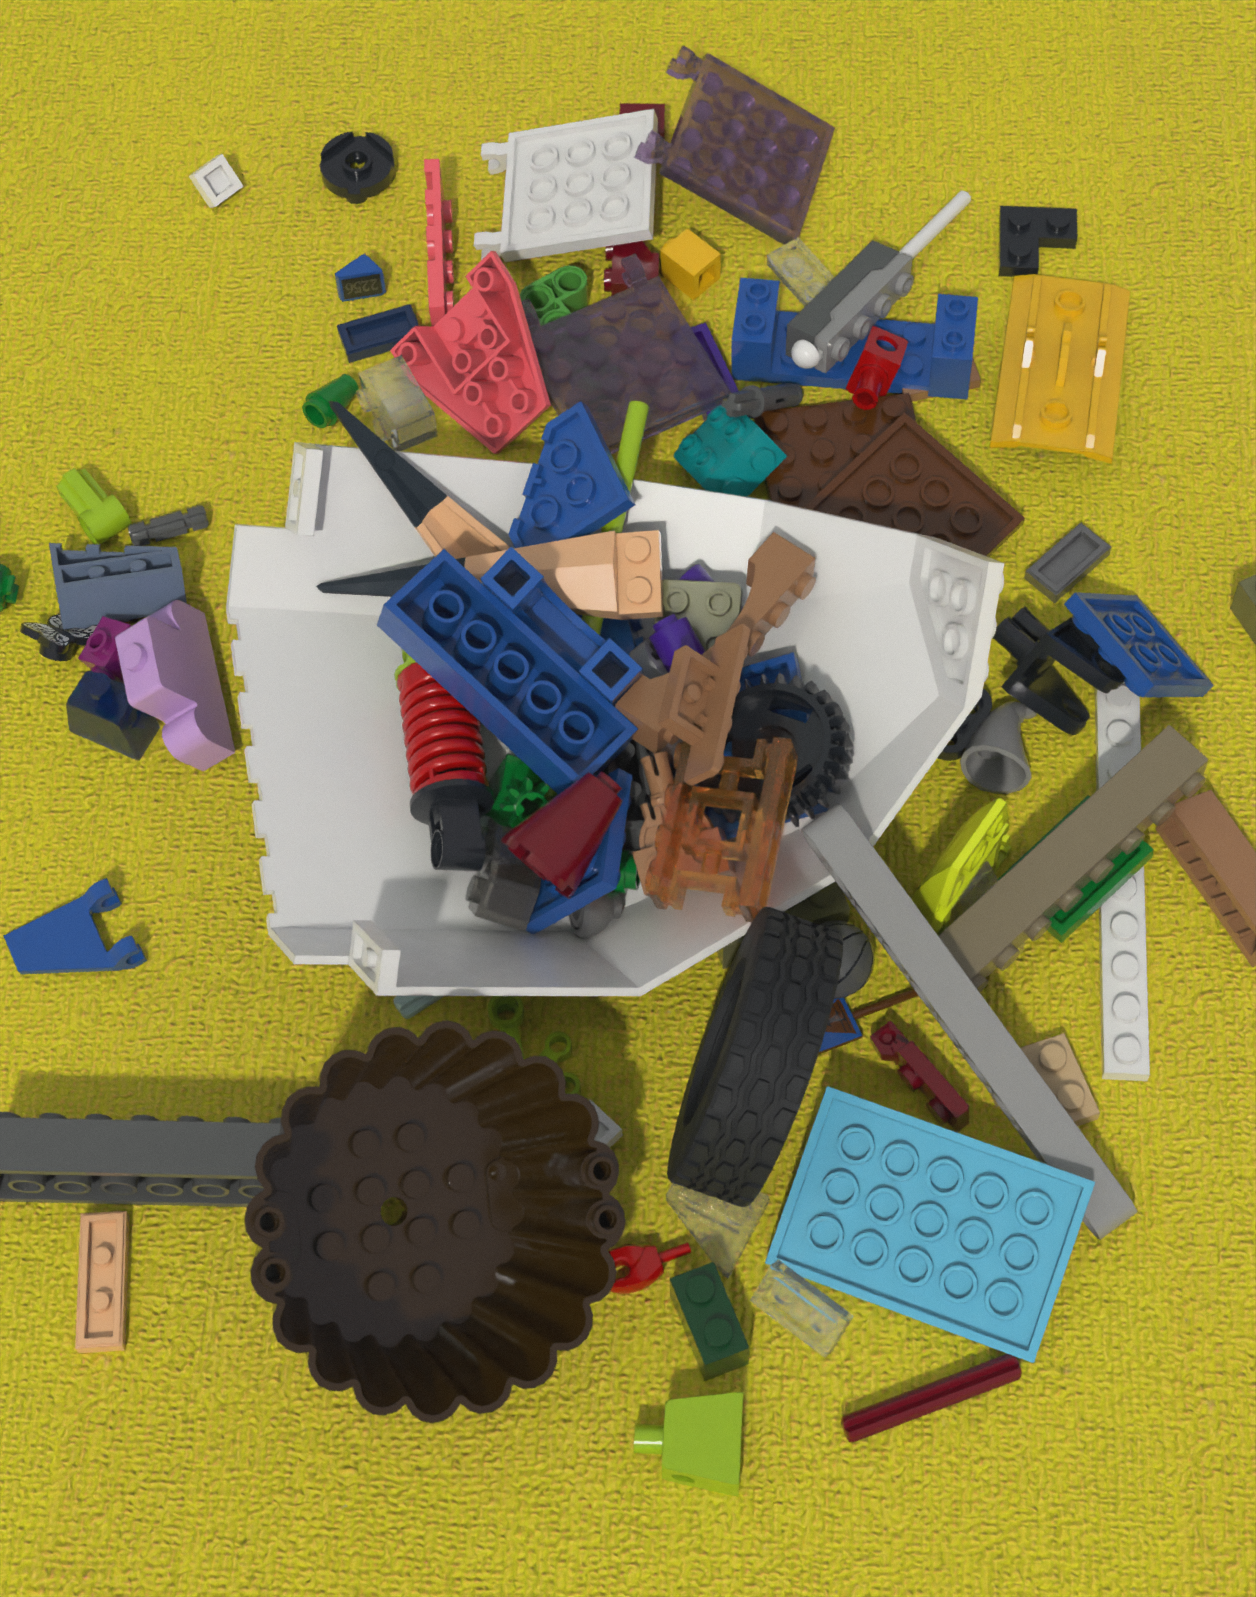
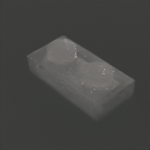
M799 237L767 254V265L804 307L835 278Z
M777 1260L769 1267L750 1299V1302L824 1358L834 1350L854 1317L780 1260Z

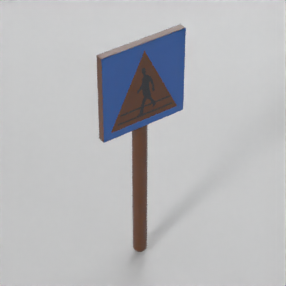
M910 989L852 1012L844 998L834 999L819 1054L863 1038L855 1021L856 1019L915 998L918 994L914 989Z

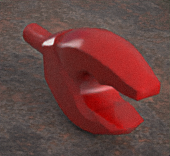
M686 1242L661 1252H657L656 1246L650 1244H625L609 1250L608 1252L614 1259L616 1268L618 1266H626L630 1269L628 1276L615 1281L611 1292L628 1294L649 1287L664 1274L662 1263L692 1253L689 1243Z

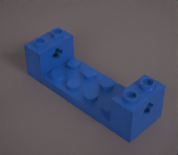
M740 278L731 340L733 380L778 384L792 383L802 386L846 389L847 383L864 349L868 334L863 340L859 339L849 349L845 359L841 362L837 361L826 374L815 369V367L809 369L801 368L794 363L791 357L785 355L787 324L799 312L779 311L780 281ZM938 294L935 324L883 319L876 321L873 326L908 341L901 365L887 393L902 394V388L929 391L928 396L968 400L978 297ZM876 341L882 349L895 351L894 346L887 341Z

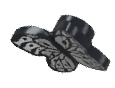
M57 614L50 617L47 624L36 622L21 623L20 632L40 643L39 653L45 658L55 661H68L72 658L75 644L85 646L97 625L84 629L71 628L63 630L61 615Z

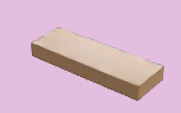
M127 1211L82 1213L80 1216L75 1349L78 1353L125 1351L130 1219Z

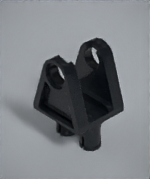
M1024 606L1012 618L1009 616L996 627V632L992 638L1017 660L1016 670L1001 687L1008 694L1067 734H1079L1085 727L1090 715L1084 705L1052 667L1055 660L1103 693L1108 694L1111 690L1118 689L1126 678L1116 666L1111 665L1102 658L1098 652L1100 646L1090 635L1083 633L1075 626L1072 617L1049 630Z

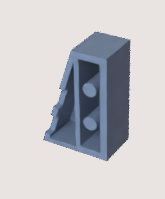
M49 543L63 630L71 628L84 629L97 625L102 616L121 622H129L136 618L150 616L175 600H180L187 604L177 547L126 545L124 548L125 552L101 551L100 545L87 544L86 551L63 550L62 543Z

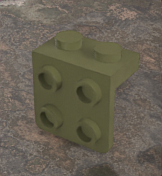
M664 579L662 580L664 617L654 618V624L672 614H675L678 620L687 617L702 646L707 651L715 644L718 636L727 632L740 614L742 588L737 583Z

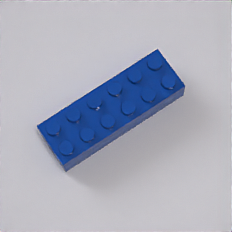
M445 549L383 605L377 626L557 794H560L588 772L597 777L601 771L603 772L627 748L638 730L633 723Z

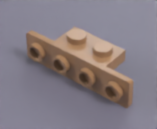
M741 624L716 638L711 661L687 645L674 651L657 724L691 745L683 780L690 786L714 777L723 766L726 739L733 722L731 717L734 703L741 686L739 680L743 662L748 654L747 644L751 628L745 624Z

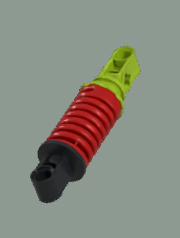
M401 649L404 663L397 667L394 678L397 681L396 687L400 692L399 703L401 705L400 713L403 720L402 729L408 762L407 771L410 777L409 787L413 794L409 803L411 815L417 821L429 825L431 863L435 870L480 871L484 865L486 853L485 838L481 830L480 818L487 814L494 804L493 792L486 777L487 766L484 761L486 757L485 751L482 747L484 742L480 732L482 729L481 722Z

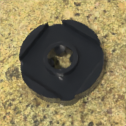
M353 132L343 133L331 139L322 149L320 171L324 185L332 193L346 198L351 204H361L368 197L382 192L396 177L392 148L384 138L377 134L365 132L366 137H354ZM353 162L358 165L365 163L363 167L358 169L351 168L350 165Z

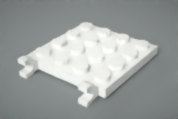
M649 109L512 132L508 134V142L482 143L481 157L483 160H489L488 171L490 175L498 174L505 170L506 175L502 230L494 233L477 232L474 235L475 249H482L481 260L490 251H496L499 257L502 256L504 262L652 240L658 118L655 110Z

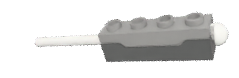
M960 191L900 251L872 240L787 324L785 355L791 357L794 363L801 368L809 369L815 367V369L825 374L837 361H843L849 349L859 339L863 340L867 336L870 328L880 318H885L892 305L900 297H905L909 293L914 281V277L911 275L912 260L971 202L969 193Z

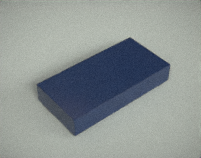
M411 304L336 326L348 362L351 363L389 352L414 326H419Z

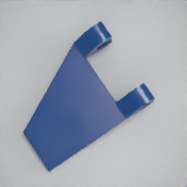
M107 878L94 883L80 898L3 935L20 974L118 971L135 968L147 960L141 946L136 944L132 935L116 942L109 951L105 947L92 914L111 911L122 904L115 888L111 887Z

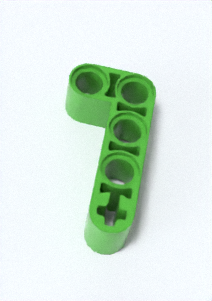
M564 266L527 285L522 289L520 299L532 340L592 412L607 414L615 410L620 403L619 372L576 319L588 308V287L585 272L576 266Z

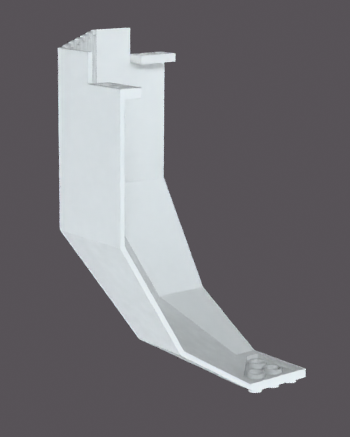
M294 442L285 527L235 524L226 614L228 624H236L238 640H232L231 652L234 675L243 676L245 692H240L237 697L241 729H250L252 746H246L244 750L248 783H257L259 800H254L251 805L256 838L265 839L267 856H261L259 859L263 895H272L274 913H268L266 917L268 935L293 964L349 965L377 996H642L744 936L762 908L771 907L784 912L835 882L801 833L803 827L823 814L819 813L815 815V819L810 817L799 819V827H795L792 822H787L783 824L781 832L777 831L775 826L766 828L764 833L755 831L727 839L736 873L655 897L644 895L641 882L638 890L628 889L626 894L619 893L622 900L621 917L619 919H612L604 930L594 936L579 938L572 930L569 915L534 935L521 929L520 922L529 867L507 849L508 846L500 841L512 827L507 822L488 816L481 817V830L486 845L485 861L480 871L435 870L431 863L429 825L417 821L411 815L409 803L413 794L409 787L410 777L407 771L408 762L402 729L403 720L400 713L401 705L399 703L400 692L396 687L397 681L394 678L395 670L404 663L402 648L377 626L383 605L391 597L322 593L316 587L320 583L425 565L435 557L366 457L357 447ZM395 451L459 506L514 549V545L509 537V531L513 519H519L526 497L522 493L533 463ZM634 479L631 496L636 505L627 510L622 533L659 530L662 551V580H679L691 567L700 564L715 582L737 583L742 588V606L744 607L751 587L746 584L748 559L773 532L816 558L813 575L816 578V583L812 591L804 600L800 598L796 600L791 606L790 613L785 622L779 628L773 626L765 635V640L759 651L752 657L747 655L744 666L794 652L798 659L804 685L813 681L819 691L826 690L833 702L838 703L844 718H846L851 731L849 735L853 740L854 747L849 749V752L853 757V763L844 765L849 779L835 781L841 793L838 795L828 792L826 795L829 809L837 803L842 805L871 845L874 846L982 697L983 685L989 673L988 656L991 639L996 632L997 626L995 616L998 598L1004 586V563L931 536L765 499ZM601 528L598 529L597 531L593 532L592 534H598V533H600V532H601ZM654 618L642 619L644 629L638 631L639 637L644 636L647 639L653 634ZM481 723L482 729L480 732L484 742L482 747L485 751L486 757L484 761L487 766L486 777L490 782L491 777L507 753L506 748L499 744L497 737Z

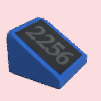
M365 253L335 273L338 296L342 302L376 297L386 293L382 269Z

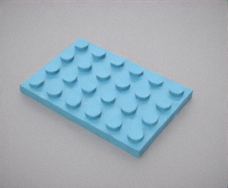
M827 1086L765 1263L1034 1363L1095 1182Z

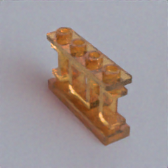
M773 737L772 744H768L765 739H757L753 759L724 756L723 766L717 773L722 774L719 789L695 785L690 786L683 781L691 745L685 741L677 743L674 752V767L677 769L674 783H669L665 791L664 806L667 814L664 825L660 824L656 830L655 849L658 853L655 866H650L647 870L645 879L646 892L649 893L656 908L664 910L667 909L668 905L672 906L673 909L682 910L687 889L724 894L721 906L726 916L735 917L736 914L743 915L746 922H753L758 912L762 908L767 907L798 762V755L793 742L789 738ZM740 777L764 779L760 802H758L755 793L737 791ZM705 806L742 810L735 842L698 838ZM681 846L686 855L703 857L700 872L676 870ZM722 859L746 862L742 886L737 877L718 875Z

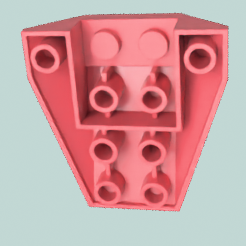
M490 251L465 276L472 289L434 326H414L390 351L411 384L494 454H499L551 406L517 285L496 251Z

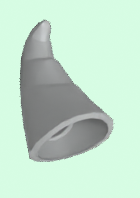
M1009 701L986 716L973 734L960 760L962 773L971 784L980 790L994 794L1013 793L1020 791L1028 785L1032 775L1021 738V723L1024 719L1035 717L1036 712L1021 702Z

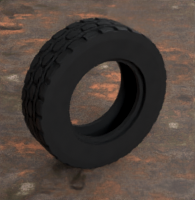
M771 907L762 908L754 918L726 975L687 1083L668 1160L667 1175L672 1183L739 1207L749 1206L762 1190L791 1130L824 1038L837 990L843 958V937L838 931Z

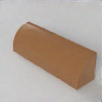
M1208 790L1173 804L1176 806V809L1163 824L1156 827V831L1253 968L1256 966V851L1213 791Z

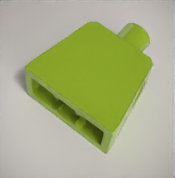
M743 1392L665 1401L664 1425L635 1424L634 1453L662 1455V1479L726 1495L739 1496Z

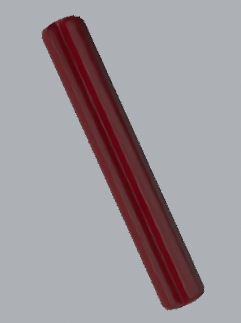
M1010 1354L1002 1355L846 1414L841 1418L842 1430L849 1442H856L1019 1380L1022 1375L1020 1364L1015 1356Z

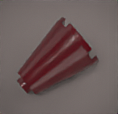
M602 771L597 777L588 772L508 831L500 841L508 846L507 849L540 878L552 882L556 886V891L570 899L576 892L623 802L617 795L622 788Z

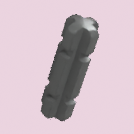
M196 505L187 508V512L183 514L179 510L151 518L148 524H144V521L130 524L128 532L134 546H144L150 544V539L155 538L156 542L186 534L189 528H193V531L206 528L209 524L203 505Z

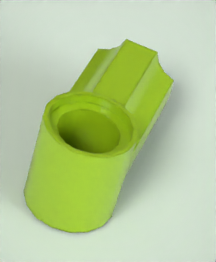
M71 469L62 476V480L56 486L59 495L77 515L82 529L93 544H102L132 524L129 515L114 495L108 496L86 469Z

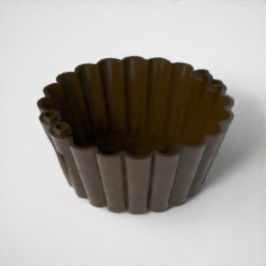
M448 1020L435 1022L418 1037L410 1030L392 1027L377 1033L363 1053L357 1050H342L333 1054L324 1063L315 1087L307 1086L301 1088L287 1098L282 1108L279 1135L273 1136L266 1141L256 1156V1175L264 1190L256 1194L248 1204L244 1221L246 1232L251 1240L257 1244L250 1269L251 1283L261 1298L273 1303V1331L276 1339L287 1350L295 1353H306L311 1376L319 1386L329 1391H344L352 1387L354 1395L362 1408L374 1415L385 1416L395 1413L406 1404L411 1414L420 1421L436 1423L444 1421L453 1415L460 1404L475 1413H490L505 1403L510 1396L513 1385L527 1389L536 1388L544 1384L551 1377L556 1367L557 1350L569 1351L579 1347L588 1338L593 1323L590 1304L601 1301L610 1293L615 1283V1262L608 1249L617 1244L625 1227L624 1210L619 1201L609 1194L618 1180L619 1162L610 1147L605 1143L595 1140L599 1129V1117L594 1105L581 1095L565 1094L566 1080L562 1069L555 1061L545 1056H532L523 1059L522 1050L517 1041L512 1036L501 1031L485 1032L473 1040L467 1029L459 1023ZM395 1197L404 1206V1211H402V1215L396 1223L389 1225L381 1217V1207L387 1199Z

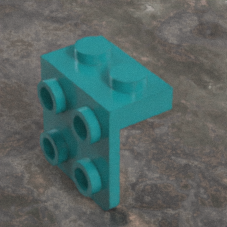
M722 404L715 407L709 413L707 420L693 434L686 436L681 441L674 453L675 460L705 490L746 497L787 457L747 415L729 417L727 416L726 408L722 407Z

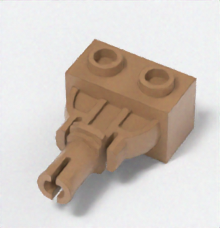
M668 752L654 754L659 775L653 757L649 755L641 758L640 762L643 765L651 793V804L644 803L640 805L645 821L639 834L640 850L634 851L632 854L644 895L655 897L736 873L725 831L719 827L714 828L712 821L706 813L695 806L692 792L689 790L681 792L686 808L684 810L682 798L676 788L668 760ZM651 805H652V807H653V809H654L656 818H654Z

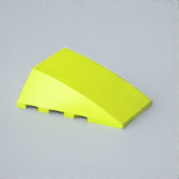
M1000 798L979 809L963 823L911 897L938 936L948 928L952 909L974 877L977 875L990 882L1011 852V846L1008 845L1011 840L1007 834L1009 824L1006 823L1008 820L1007 802Z

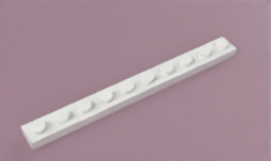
M1125 682L1118 689L1111 690L1108 694L1095 688L1096 791L1141 751L1140 698L1129 690ZM1143 866L1099 907L1102 1079L1148 1081L1150 1076L1145 880Z

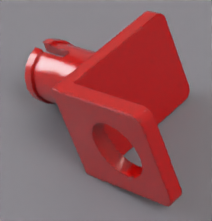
M876 326L871 327L864 349L846 386V390L853 394V403L858 408L870 410L876 406L879 397L886 396L901 365L908 344L906 339ZM876 341H887L894 346L895 351L882 349Z

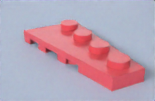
M424 159V172L427 183L425 205L428 224L426 226L428 307L431 326H434L454 306L453 291H447V284H454L453 261L446 260V253H453L452 230H446V223H453L452 200L444 199L440 159Z

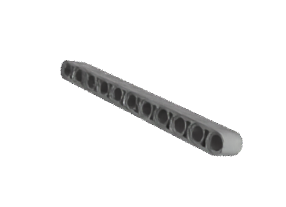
M837 803L803 827L801 833L811 849L1039 1162L1095 1182L1082 1220L1092 1234L1101 1240L1134 1216L1138 1211L1129 1196L844 807Z

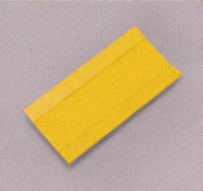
M1038 274L1014 276L990 448L1032 447L1084 454L1085 457L1112 464L1130 290L1108 283Z

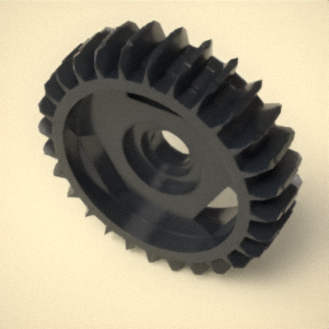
M781 673L777 675L774 683H770L766 675L762 674L760 685L753 686L748 679H745V690L739 692L735 699L731 717L733 721L732 727L727 735L725 744L726 748L728 742L732 741L734 776L722 778L720 769L714 777L697 783L700 787V793L718 815L723 814L725 819L731 824L738 820L745 830H748L755 823L758 830L764 833L769 822H772L777 831L781 832L783 821L790 819L795 827H799L798 816L806 813L811 819H815L813 807L819 803L825 808H829V803L825 797L828 792L838 795L841 793L835 781L849 779L844 765L853 763V757L849 752V749L854 747L853 740L849 735L851 731L846 718H844L838 703L833 702L826 690L819 691L813 681L804 685L801 678L795 675L788 684L786 678ZM791 709L804 712L810 716L807 722L804 723L772 712V710ZM773 748L785 750V758L780 764L766 766L763 763L764 756L769 750ZM812 768V771L798 785L783 793L777 794L790 783L795 781L797 778H799L801 775H803L805 772Z

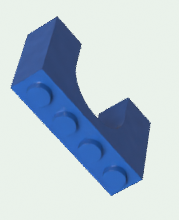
M512 547L480 579L491 593L614 707L634 683L644 675L641 666L613 640L609 638L606 641L587 625L547 585L544 576Z

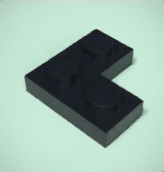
M1000 206L998 276L1014 277L1038 274L1039 247L1076 249L1077 209Z

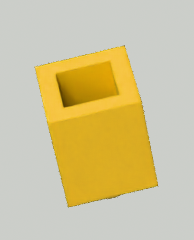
M687 228L676 238H670L660 250L661 275L692 300H695L720 279L721 254Z

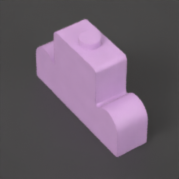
M175 600L115 636L128 703L133 708L164 721L162 738L165 746L174 758L196 769L205 771L235 753L204 612L180 600Z

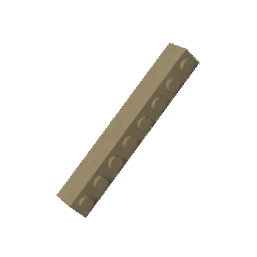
M1168 725L939 935V938L979 992L988 984L986 977L997 967L1003 971L1015 961L1020 954L1018 948L1028 938L1034 942L1048 930L1052 924L1049 919L1060 909L1064 912L1069 911L1083 895L1082 888L1091 880L1099 883L1114 867L1112 861L1122 851L1126 855L1133 852L1145 838L1143 832L1153 823L1157 826L1163 824L1176 809V806L1173 804L1183 795L1187 798L1192 797L1206 781L1203 775L1209 759L1173 727Z

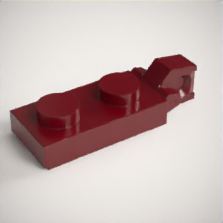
M891 1020L870 1036V1043L880 1059L894 1061L895 1065L900 1066L897 1072L902 1081L913 1092L918 1088L929 1100L926 1103L928 1110L941 1125L948 1122L956 1132H959L969 1124V1105L912 1040L909 1042Z

